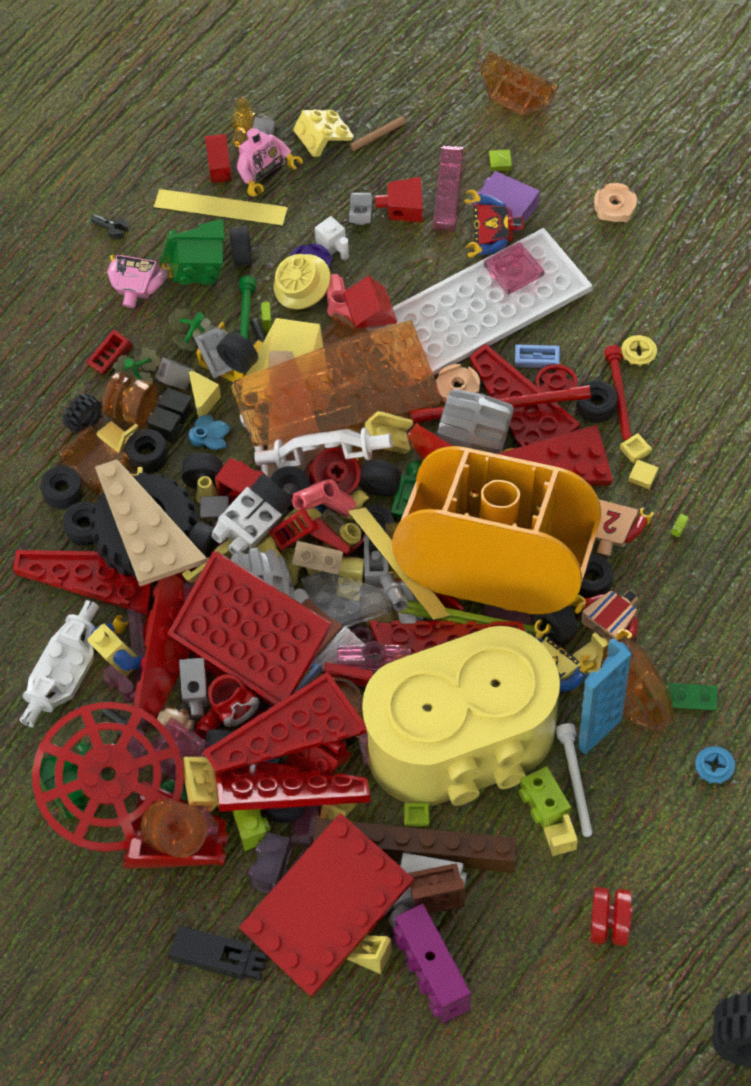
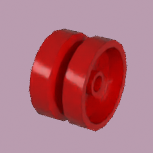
M331 447L323 450L308 462L304 472L309 478L310 486L331 479L336 482L341 491L350 494L360 481L361 469L356 458L345 459L343 448Z
M594 887L590 943L604 944L607 941L608 929H612V943L617 946H627L629 930H631L632 924L631 890L617 889L614 894V902L610 904V891L608 888Z

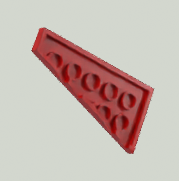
M484 344L470 356V363L490 397L503 399L544 393L487 344ZM557 403L514 408L509 430L519 447L580 429V423Z
M598 425L498 453L503 456L569 470L583 478L589 485L610 486L613 482Z
M16 550L13 566L15 575L149 615L152 582L139 586L137 578L131 574L123 575L118 573L116 567L114 569L110 568L97 551Z
M175 574L158 580V585L154 587L153 596H155L153 610H150L144 643L146 652L140 665L143 669L141 680L137 682L133 704L134 707L144 710L156 719L180 675L179 660L188 659L192 651L167 634L192 590Z
M391 621V623L369 622L370 629L385 665L490 627L507 626L525 631L521 621H492L491 624H476V621H467V624H454V621H416L415 623H401L400 621Z
M326 672L203 751V754L216 774L361 735L367 733L365 723L336 682Z
M265 761L220 774L215 772L219 812L370 802L368 780L365 777L340 773L329 776L323 775L321 770L312 769L310 773L299 771V767Z

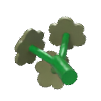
M175 309L174 314L169 318L170 324L173 325V330L185 333L188 331V325L191 328L187 335L177 334L173 341L184 351H195L197 344L192 341L191 336L195 338L215 327L200 312L196 313L192 320L189 317L190 312L188 309Z
M143 348L142 354L139 356L140 361L138 362L125 355L120 356L118 362L113 364V368L116 370L115 377L117 379L124 378L126 381L130 380V389L132 391L146 389L153 383L152 375L149 372H138V369L142 365L145 371L151 370L154 372L157 370V366H160L161 358L157 356L155 349Z

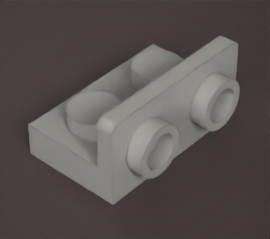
M215 327L194 338L213 378L232 370L220 358L217 352L218 343L227 335L225 330H220L219 327Z

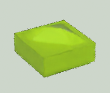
M510 149L489 151L491 172L512 170Z

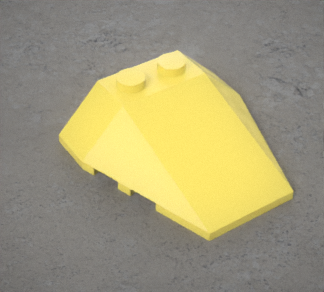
M276 318L258 351L257 362L250 368L243 379L240 402L262 405V403L269 404V352L292 351L312 413L327 415L331 391L320 324Z

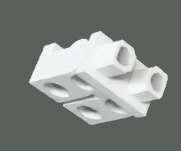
M246 487L218 518L211 537L218 543H222L227 537L233 541L228 548L233 555L238 552H246L248 554L250 549L255 547L270 530L279 525L282 514L267 502L262 505L263 499Z

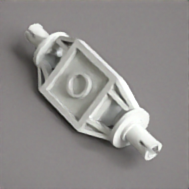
M362 428L361 434L344 429L302 435L293 438L285 445L282 440L278 439L275 441L273 450L256 451L255 462L257 466L276 463L278 469L286 466L302 465L305 463L304 451L319 448L321 444H324L325 448L342 445L345 459L364 456L366 460H371L372 450L392 448V437L390 433L370 436L368 429ZM352 445L362 447V451L352 452ZM294 452L296 460L286 461V456Z
M89 600L85 601L79 615H68L65 619L66 623L50 639L29 677L27 691L23 694V698L29 703L20 718V722L24 725L34 727L41 711L52 712L54 707L73 699L94 661V647L87 640L95 628L91 621L99 610V606L96 603H91ZM82 635H85L84 643L80 640ZM50 691L56 693L50 699L46 698Z

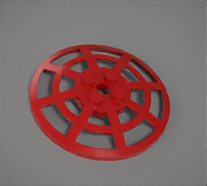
M116 702L86 705L58 720L40 743L32 770L35 800L49 826L70 843L87 850L99 852L122 851L129 848L132 838L142 840V843L156 835L175 812L181 797L184 780L180 751L165 726L154 716L140 708ZM118 709L133 714L127 725L112 722L95 724L91 711ZM79 715L82 716L86 728L73 735L63 748L49 743L63 725ZM141 718L149 721L160 731L170 748L158 752L155 751L149 740L136 730ZM115 730L123 733L117 745L103 744L98 731ZM89 735L93 748L84 756L70 751L80 739ZM132 737L144 746L148 755L135 759L126 750ZM44 752L58 757L55 768L56 788L42 793L40 787V767ZM174 758L176 783L171 799L158 792L161 782L160 761ZM65 760L78 765V779L63 784L62 772ZM152 764L154 777L152 787L150 788L138 782V769ZM105 768L113 769L116 773L115 778L111 781L103 780L101 777L102 770ZM81 789L85 796L90 799L85 811L79 810L67 794ZM133 792L146 797L145 801L132 813H127L124 800ZM60 797L68 811L80 819L74 834L56 821L47 808V802ZM153 801L167 808L163 816L144 833L135 836L131 822L144 814ZM99 804L114 805L118 818L101 819L93 816ZM91 824L99 827L121 826L126 840L101 843L83 838Z

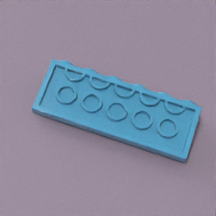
M614 638L609 641L607 659L602 664V668L598 672H591L585 679L580 734L578 736V749L585 755L622 721L632 653L624 643H619Z

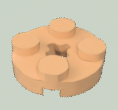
M607 184L604 189H599L595 194L594 209L597 212V217L601 220L627 222L636 210V194L629 191V187L624 184ZM613 200H617L619 204H612Z
M461 364L449 365L439 372L435 383L436 393L445 403L452 389L479 393L480 378L477 372L470 367L467 369L461 367ZM455 382L463 384L460 388L454 387Z

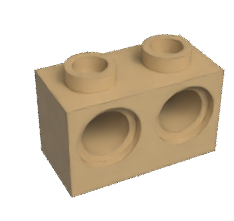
M297 541L292 564L338 575L343 551Z

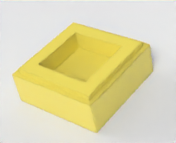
M638 433L620 444V450L633 464L652 452V448Z
M637 460L628 482L650 489L659 467Z

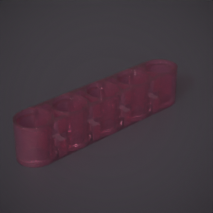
M442 145L434 213V230L455 231L463 146Z

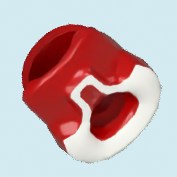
M231 674L221 675L209 686L208 696L210 705L219 715L221 722L227 727H235L242 724L258 710L260 704L258 696L251 692L250 688L236 676Z

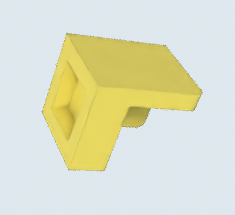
M569 814L563 815L562 823L544 828L552 856L577 850L578 839Z

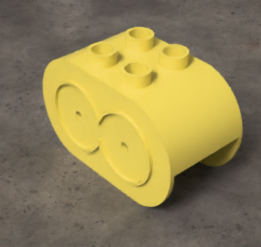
M495 626L395 660L381 667L371 677L366 686L362 707L367 729L366 756L370 771L376 782L389 795L402 802L429 803V806L438 805L449 800L452 805L461 806L476 799L480 794L479 790L497 783L498 788L507 789L521 783V779L526 777L525 773L534 769L545 759L555 738L560 680L557 666L551 654L541 642L525 631L513 627Z

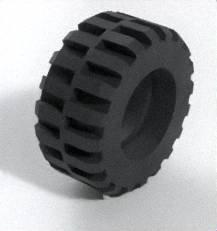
M742 993L741 995L735 994L729 998L722 999L715 1007L713 1047L722 1059L751 1068V994Z

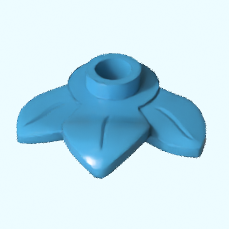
M203 415L195 421V427L190 429L188 437L191 444L196 447L207 446L212 450H221L227 447L222 438L230 432L231 426L223 421H214L211 415Z

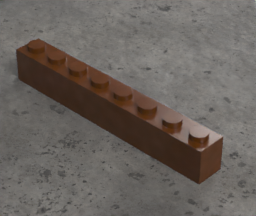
M316 818L313 843L333 820ZM352 822L394 861L401 862L403 853L463 863V868L514 873L517 838Z

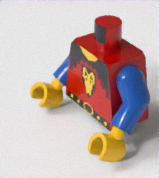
M475 190L465 192L473 196L472 200L465 199V203L471 204L475 201L477 203L474 204L475 242H470L466 246V248H473L474 252L468 253V257L472 258L477 253L480 255L495 254L513 240V230L524 229L523 216L512 217V210L504 202L493 196L477 194Z

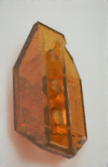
M490 50L480 67L488 97L522 116L549 106L559 86Z
M626 636L619 638L617 641L624 643L632 653L623 717L639 726L647 728V730L655 732L675 721L670 692L646 651ZM609 644L603 647L601 668L607 659Z

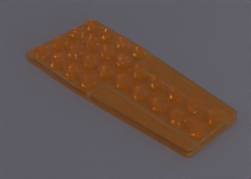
M412 320L346 338L235 380L231 386L252 444L256 447L273 444L278 439L283 442L302 435L365 425L364 423L378 411L401 416L414 410L441 404L444 401Z

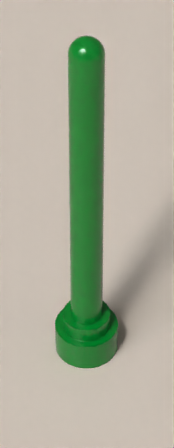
M243 276L239 279V290L242 293L240 335L248 340L251 295L256 290V279L251 276Z

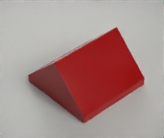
M369 275L344 292L343 296L355 328L397 324L398 320L386 288Z

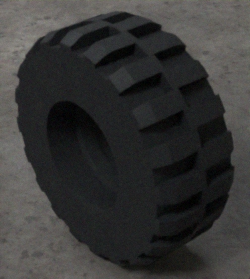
M139 473V475L133 476L188 537L193 527L197 524L193 502L191 498H188L187 491L181 486L178 487L177 482L173 479H165L160 474L148 475V473ZM102 491L98 496L99 502L96 501L93 505V514L90 517L91 533L97 552L110 568L114 569L116 567L118 573L123 575L131 574L136 578L105 493Z

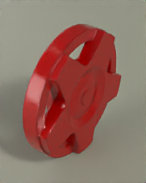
M561 364L548 365L542 368L536 376V387L544 393L577 387L578 383L574 371ZM556 370V372L553 374L549 373L548 371ZM567 373L572 377V379L566 378ZM540 380L544 383L542 386H540Z

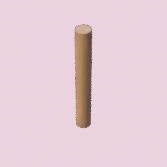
M401 116L350 144L352 151L406 124L404 117Z

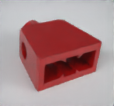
M421 177L389 182L387 184L388 195H375L376 208H388L389 219L423 222Z

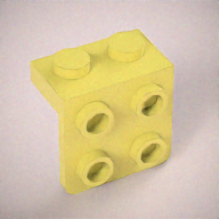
M303 110L293 128V131L313 157H320L328 141H351L354 137L349 127L344 124L338 113L333 110Z

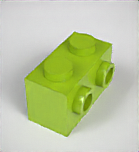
M548 767L521 779L520 789L518 790L520 797L524 803H529L534 821L536 823L540 822L543 829L563 821V815L569 814L570 817L571 806Z
M263 809L232 811L244 851L268 844L266 833L270 832L267 818H261L260 810Z

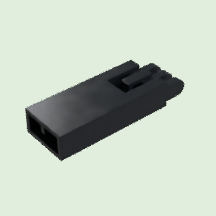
M178 926L169 952L170 960L242 980L246 977L261 981L263 975L254 971V969L264 971L266 965L257 962V960L267 962L269 957L265 953L254 951L252 944L183 926ZM223 953L229 954L228 959L230 961H238L237 965L220 961L224 955Z

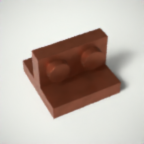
M457 863L408 873L415 879L414 883L410 886L413 908L423 904L428 914H434L465 907V886L463 879L460 877Z

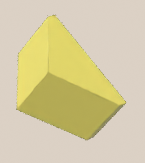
M190 371L189 376L199 418L207 415L221 398L219 384L194 371Z
M366 936L347 960L381 974L392 952L391 939L387 936Z

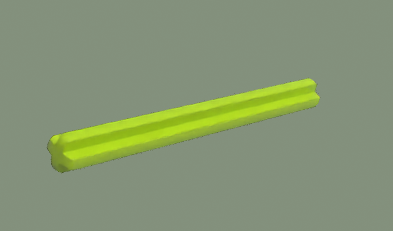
M407 600V608L403 611H398L399 613L433 619L420 602ZM446 608L447 610L445 611L451 616L435 619L438 621H454V624H467V621H476V624L507 621ZM522 624L526 633L532 636L537 633L535 626Z

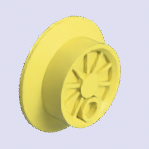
M296 254L289 256L280 263L276 270L274 293L277 300L286 308L301 310L313 306L323 298L329 288L331 280L329 267L321 258L315 255Z

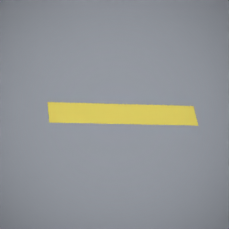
M159 189L154 205L157 208L283 225L288 208Z
M367 508L348 511L433 620L451 616L445 611L447 609L432 591L417 584L403 572L393 555L392 540Z

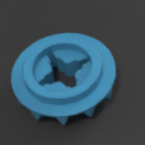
M711 746L699 752L696 757L695 766L701 779L704 778L710 784L713 782L721 784L732 776L735 770V761L733 756L724 748ZM715 758H718V766L722 768H717L713 773L711 770L712 766L708 764H713Z

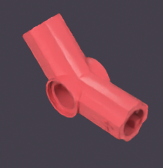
M331 274L330 285L326 292L328 302L327 313L332 318H343L354 325L343 296L345 292L343 278L338 274Z
M331 479L312 484L310 487L293 493L292 504L297 510L302 508L308 510L324 504L343 517L349 516L350 513L348 511L354 510L356 506L354 498L341 491L336 482Z

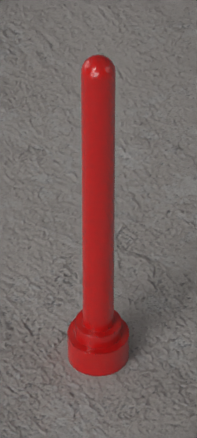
M611 345L604 349L605 360L611 364L614 389L617 394L622 438L626 441L631 438V431L619 364L623 355L620 346Z

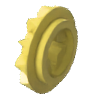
M642 335L629 337L624 341L621 348L624 360L629 361L630 365L638 364L639 367L642 364L649 365L652 360H655L657 354V347L653 340ZM638 346L642 352L641 356L637 355L636 352Z

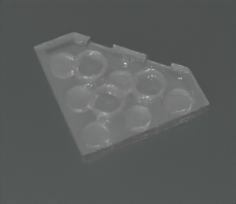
M324 571L301 578L302 586L308 598L326 615L342 624L343 628L392 612L391 604L385 597L382 588Z

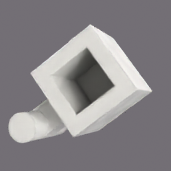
M330 216L315 227L316 244L325 247L330 255L339 251L341 259L347 260L349 258L348 239L345 237V228Z

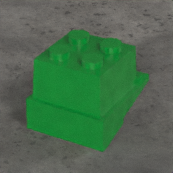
M219 219L199 224L198 228L177 233L176 230L169 231V236L160 258V264L170 263L173 283L183 285L190 283L210 285L216 283L223 265L222 244L225 239L223 220Z
M81 742L76 746L79 751L76 754L84 756L90 750L85 742ZM54 755L42 758L40 786L44 792L56 788L55 768L58 757ZM65 760L62 772L63 784L78 779V765ZM101 772L102 779L106 781L103 773ZM82 790L67 794L72 803L84 812L90 799L85 796ZM60 797L53 800L66 819L71 816L75 818L62 803Z

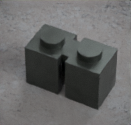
M167 388L164 395L159 397L154 412H150L147 417L148 429L159 432L164 437V440L174 443L183 428L178 422L185 424L194 410L192 397Z

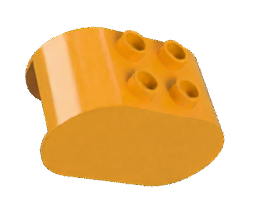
M444 447L429 454L421 463L411 496L392 538L393 555L400 568L408 577L430 591L453 596L460 600H470L501 607L508 611L548 614L570 605L580 591L601 521V505L593 488L583 478L569 470L466 447ZM472 490H475V491H477L479 494H474V493H472L471 491H472Z

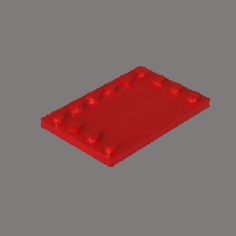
M213 551L167 634L226 673L236 676L246 686L269 701L278 704L295 693L332 628L333 623L223 554Z
M339 813L240 925L239 929L306 993L314 997L414 883L415 879L342 813Z

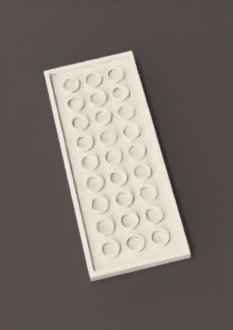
M542 228L393 307L398 320L397 324L364 327L362 329L404 384L410 389L438 374L443 368L470 357L484 344L490 346L592 291L593 285L548 232Z

